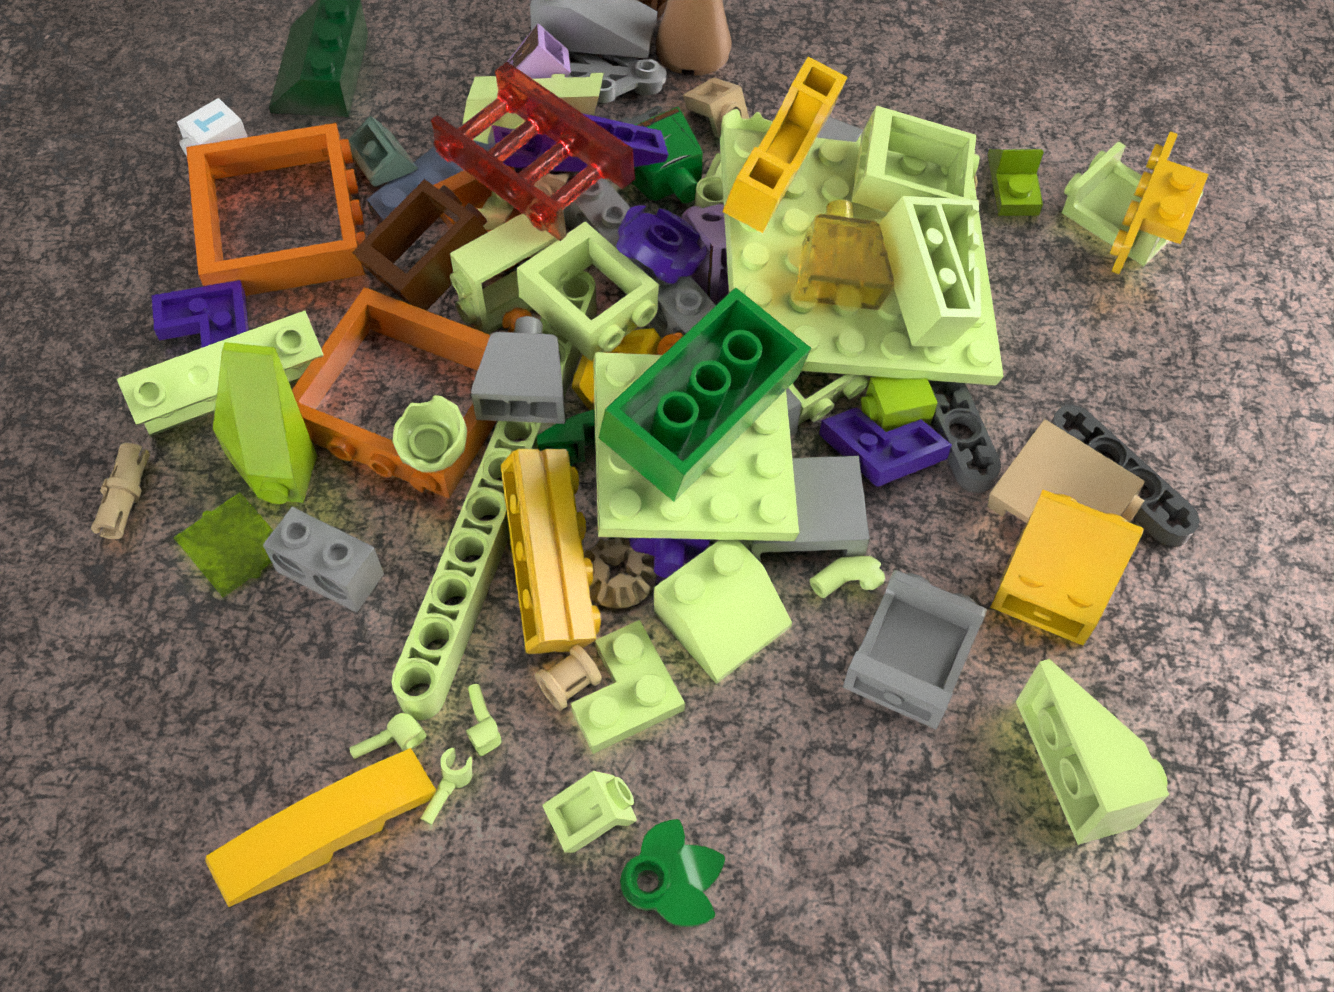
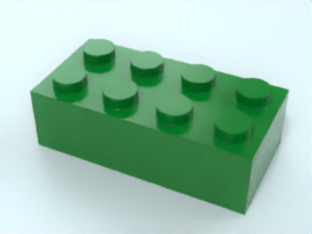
M735 287L605 408L598 438L669 499L675 502L798 378L812 348Z

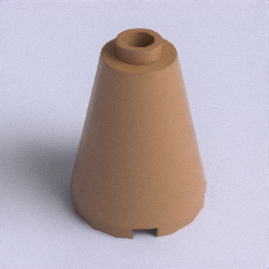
M667 0L655 41L656 55L664 66L682 74V69L694 70V75H705L717 71L726 64L732 41L722 0Z

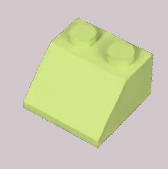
M739 540L717 541L654 587V614L716 684L792 626V621L764 566Z

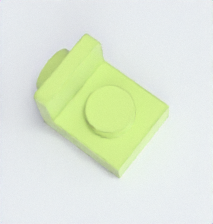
M596 771L590 772L542 804L564 852L575 853L616 825L628 827L637 821L631 805L634 804V799L624 781L614 775Z

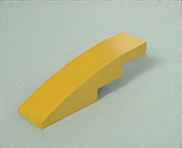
M409 748L361 769L260 822L206 855L205 862L227 906L230 907L329 863L333 852L382 831L386 820L431 801L436 789L413 750Z

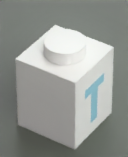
M219 98L177 122L183 137L179 143L186 156V147L247 137L242 120Z

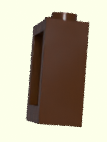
M424 179L352 253L378 281L405 303L427 311L452 285L450 274L454 272L450 253L488 233L483 227L487 220L472 204L468 203L463 207L460 199L445 185L438 189ZM443 213L456 222L407 273L394 264Z

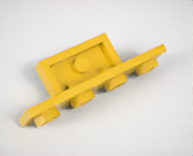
M1170 131L1164 146L1155 144L1146 168L1152 169L1153 172L1151 174L1144 171L1136 188L1134 196L1140 197L1141 201L1132 200L1123 219L1122 225L1128 226L1129 229L1128 232L1119 229L1109 254L1117 256L1111 272L1120 274L1139 230L1181 244L1209 174L1168 160L1177 138V133Z

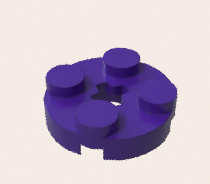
M644 205L631 207L627 211L618 229L620 237L616 247L619 252L629 258L637 259L653 269L654 274L660 280L667 283H676L679 277H688L698 271L706 257L707 249L706 245L700 249L697 244L700 235L689 223L679 216L660 208L656 215L643 213L646 208Z

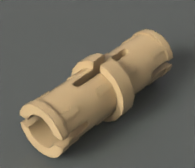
M134 443L121 444L109 479H104L100 491L103 494V498L95 520L92 523L91 530L96 534L103 527L100 536L103 538L115 540L123 537L133 502L137 503L142 492L139 484L150 457V452L147 449L142 450L141 456H139L142 449L140 445Z

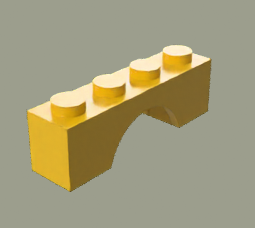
M809 56L807 57L791 84L765 137L758 148H753L737 175L722 212L761 233L764 232L831 114L848 77Z

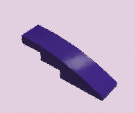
M588 114L582 115L578 128L537 119L533 133L492 125L488 136L492 164L532 170L584 172L626 169L666 162L669 155L661 130Z

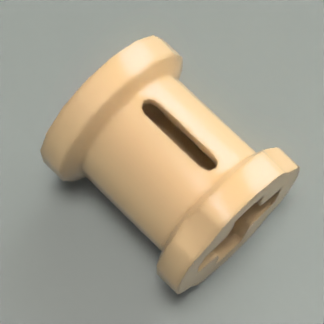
M579 645L570 649V656L548 671L541 669L534 674L542 692L559 711L567 707V700L589 684L593 686L598 685L602 679L594 661Z

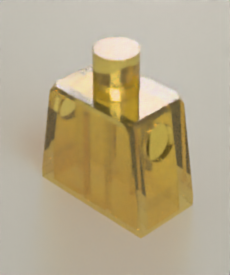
M834 200L827 204L826 214L815 215L804 237L794 300L879 310L894 287V277L881 227L874 220L854 218L851 202L847 200Z

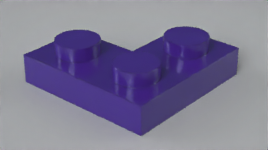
M240 280L152 295L154 331L159 340L200 333L201 347L203 348L249 331L245 291Z
M857 407L821 420L819 435L842 456H859L861 473L876 487L948 459L952 445L922 419L885 432Z

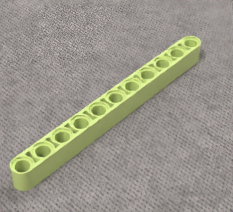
M581 271L557 288V290L592 321L596 318L597 314L596 283L588 272ZM541 317L540 321L543 324L542 334H553L558 337L563 395L565 397L582 353ZM498 421L392 675V688L401 710L411 715L415 720L423 721L430 719L439 713L443 707L510 537L503 481L496 480L502 477L500 465L512 451L517 449H538L537 435L553 426L554 423ZM520 438L526 439V440L520 441V442H513L514 440L520 439ZM486 515L497 516L489 521L479 520L480 518ZM470 555L481 556L478 560L469 563L462 561L464 558ZM451 597H464V600L459 604L453 606L444 604ZM433 640H447L446 645L440 649H426L427 645ZM424 683L430 685L428 690L422 695L410 696L407 694L410 688L416 684Z

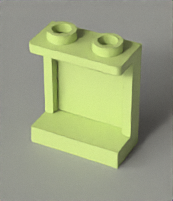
M1119 141L1107 152L1100 151L1083 175L1078 172L1072 177L1064 190V194L1068 197L1062 210V214L1112 246L1119 229L1128 232L1129 227L1122 225L1131 201H1141V198L1134 196V193L1142 175L1121 162L1120 159L1126 146ZM1139 230L1128 256L1142 266H1145L1169 240Z

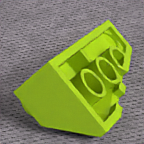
M224 342L220 361L213 431L225 455L257 498H262L273 504H284L287 501L304 503L317 454L276 348Z

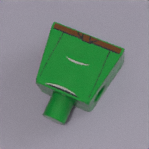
M673 108L635 124L661 130L669 154L666 162L617 170L650 200L657 201L673 193L682 203H689L695 200L697 183L702 179L703 153L680 108Z

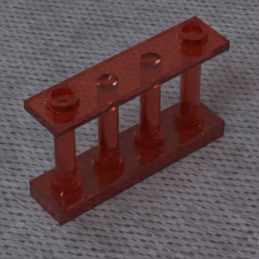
M506 62L495 70L498 98L456 129L438 115L431 119L435 136L434 147L446 162L451 163L453 161L527 216L536 229L542 232L546 230L561 241L567 236L564 208L601 178L609 179L621 189H624L635 180L633 148L512 64ZM508 112L511 114L516 113L525 120L524 123L488 151L473 141L474 138ZM538 134L547 135L556 142L555 145L519 173H516L503 163V161ZM569 156L578 157L588 164L586 168L550 197L534 186L536 182Z

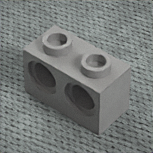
M294 507L290 508L263 544L276 572L356 613L384 575L373 546Z

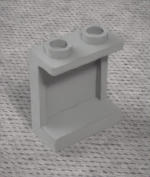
M859 456L792 458L799 526L797 538L795 541L739 540L758 561H760L761 553L843 550L844 557L865 556L870 537Z
M894 570L859 650L856 651L848 668L843 688L933 729H937L953 695L952 692L978 630L985 618L987 609L978 605L967 595L950 593L931 585L928 580L914 573L905 574Z

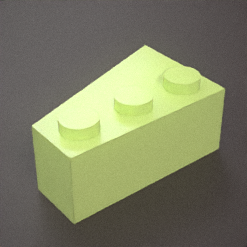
M591 73L590 77L565 78V74H552L551 78L527 79L526 75L475 77L466 101L460 137L488 144V136L492 125L533 133L537 119L578 128L583 114L592 116L595 114L604 73Z
M902 196L875 228L912 346H952L981 318L980 269L975 267V250L980 246V236L974 232V216L979 212V200Z

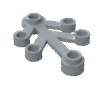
M568 51L569 57L575 58L581 63H570L571 73L566 78L590 77L591 73H604L598 98L599 103L611 102L616 96L630 90L642 95H653L660 92L662 85L666 82L667 72L665 68L654 60L644 59L639 61L634 57L601 54L604 59L614 60L620 65L612 66L596 54Z

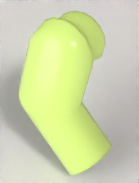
M505 186L494 188L492 196L487 199L483 208H477L487 220V223L483 226L486 230H493L504 224L511 215L515 196L510 188Z
M872 556L840 557L813 576L809 582L819 597L826 598L844 583L852 580H859L860 586L864 590H874L884 583L885 574L879 568L881 563Z

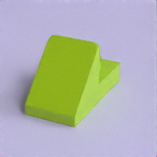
M989 149L987 156L998 216L1040 215L1043 201L1037 171L1044 154L1043 149Z

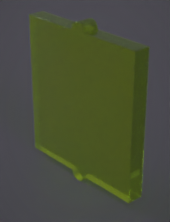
M240 492L213 511H204L202 514L203 518L173 537L222 598L251 577H260L261 570L272 563L263 544L274 530Z

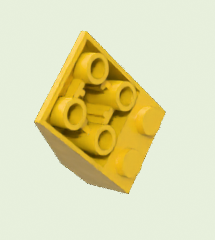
M1042 489L1008 560L990 608L1084 646L1097 626L1143 534L1144 528L1129 523L1119 515L1103 513L1080 504L1070 496L1054 494Z

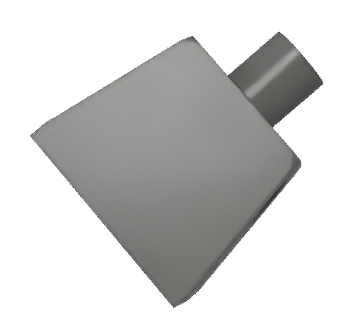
M531 316L520 317L515 322L514 333L495 332L490 335L471 389L476 420L565 424L566 415L558 337L553 334H542L543 324L539 319Z

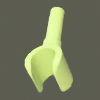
M472 684L468 687V692L475 717L479 723L467 729L466 734L478 755L482 757L499 747L502 739L495 720L487 711L480 685Z
M400 713L389 721L387 729L381 731L380 734L349 747L354 759L382 746H387L393 741H396L402 751L419 746L426 739V733L411 715Z
M450 748L443 753L440 759L442 780L420 818L430 825L433 824L454 788L466 786L473 776L472 757H469L462 769H450L456 757L455 748Z

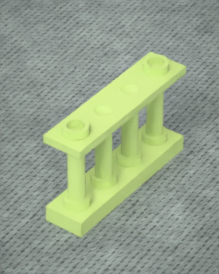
M304 310L118 378V384L135 424L138 426L144 423L148 434L153 436L214 413L224 342L275 347L289 384L297 382L312 360L324 356L306 311Z

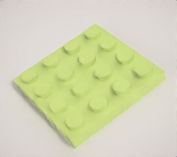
M595 352L593 367L598 537L795 541L799 534L786 390L673 502L598 438L605 408L662 355Z

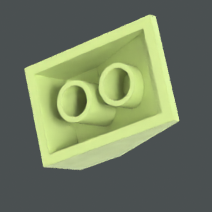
M1050 659L1040 661L1017 698L1016 704L1077 844L1080 845L1136 828L1169 796L1167 777L1162 765L1156 759H1152L1146 744L1053 661Z

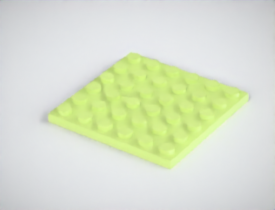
M723 128L720 136L724 206L737 175L753 148H758L767 132ZM816 138L763 233L724 213L729 293L736 287L812 348L801 371L903 379L927 378L930 381L997 385L1004 377L979 212L974 216V232L980 236V246L975 250V267L980 269L981 318L952 346H912L875 229L888 212L851 202L860 142ZM887 150L885 175L946 192L948 167ZM974 178L971 183L972 189H975Z

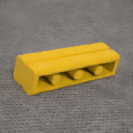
M517 449L512 451L500 466L526 653L570 652V649L575 645H579L584 649L597 639L596 635L600 630L601 618L598 607L591 605L589 587L593 581V566L589 558H584L582 540L586 533V520L582 512H577L575 494L579 487L578 471L576 467L570 466L569 454L566 449H545L543 451H539V449Z

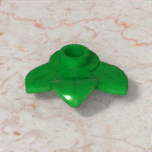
M679 819L661 822L653 826L644 835L640 855L632 858L623 868L620 878L622 894L628 903L638 909H656L671 925L679 927L704 925L715 918V911L703 892L707 891L719 877L725 864V856L706 846L685 845L684 829ZM644 875H651L657 880L658 885L652 891H643L637 885L639 878Z

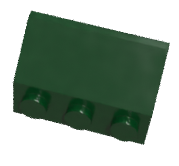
M317 0L291 25L269 104L270 113L349 117L368 38L361 0Z

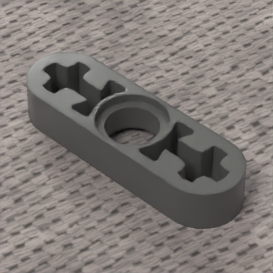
M928 380L938 402L931 423L934 430L952 444L947 460L958 484L965 490L973 493H982L990 490L994 486L1001 470V461L966 384ZM938 390H942L946 396L953 395L950 402L951 411L947 412L949 403L944 394L936 395ZM953 424L966 425L971 429L973 436L969 439H958L950 433L949 427ZM972 460H974L978 469H986L985 475H980L977 469L969 470Z

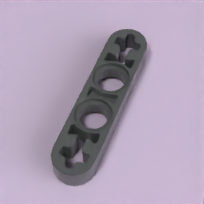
M1066 405L1059 408L1054 414L1051 421L1052 424L1085 444L1088 443L1089 439H1092L1088 444L1089 447L1096 451L1108 452L1115 458L1118 465L1145 481L1143 485L1149 489L1151 497L1143 499L1145 501L1133 519L1163 545L1179 547L1186 544L1199 526L1200 519L1195 508L1089 411L1076 405ZM1064 425L1068 428L1075 425L1079 428V431L1072 429L1068 432L1064 429ZM1160 501L1163 504V506L1161 507L1159 505L1157 510L1153 512L1152 509L1157 504V502ZM1176 518L1182 525L1178 524L1171 527L1166 521H1172Z

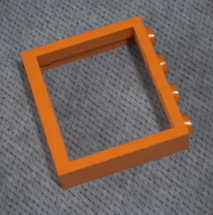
M337 123L186 147L198 275L203 286L240 280L245 296L365 275L363 264L352 253L366 239L365 231H357L358 225H364L359 199L352 200L351 196L352 194L359 193L354 168L347 169L346 164H352L354 161L349 139L340 138ZM330 160L343 240L223 260L215 179Z
M364 287L321 349L324 356L312 360L292 389L312 443L327 448L334 456L341 460H356L368 465L375 473L383 477L391 478L395 476L410 482L415 489L422 493L427 489L450 499L496 421L476 420L473 403L463 417L467 427L464 452L450 467L436 472H421L403 463L391 439L316 410V408L370 330L476 371L479 369L490 335Z

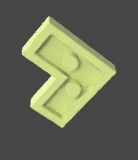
M640 620L595 640V648L613 684L571 703V711L593 754L685 711V702Z

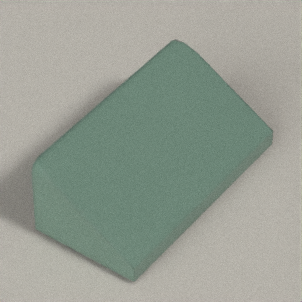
M372 116L368 117L349 138L353 159L369 182L375 187L410 174L418 169L395 136Z

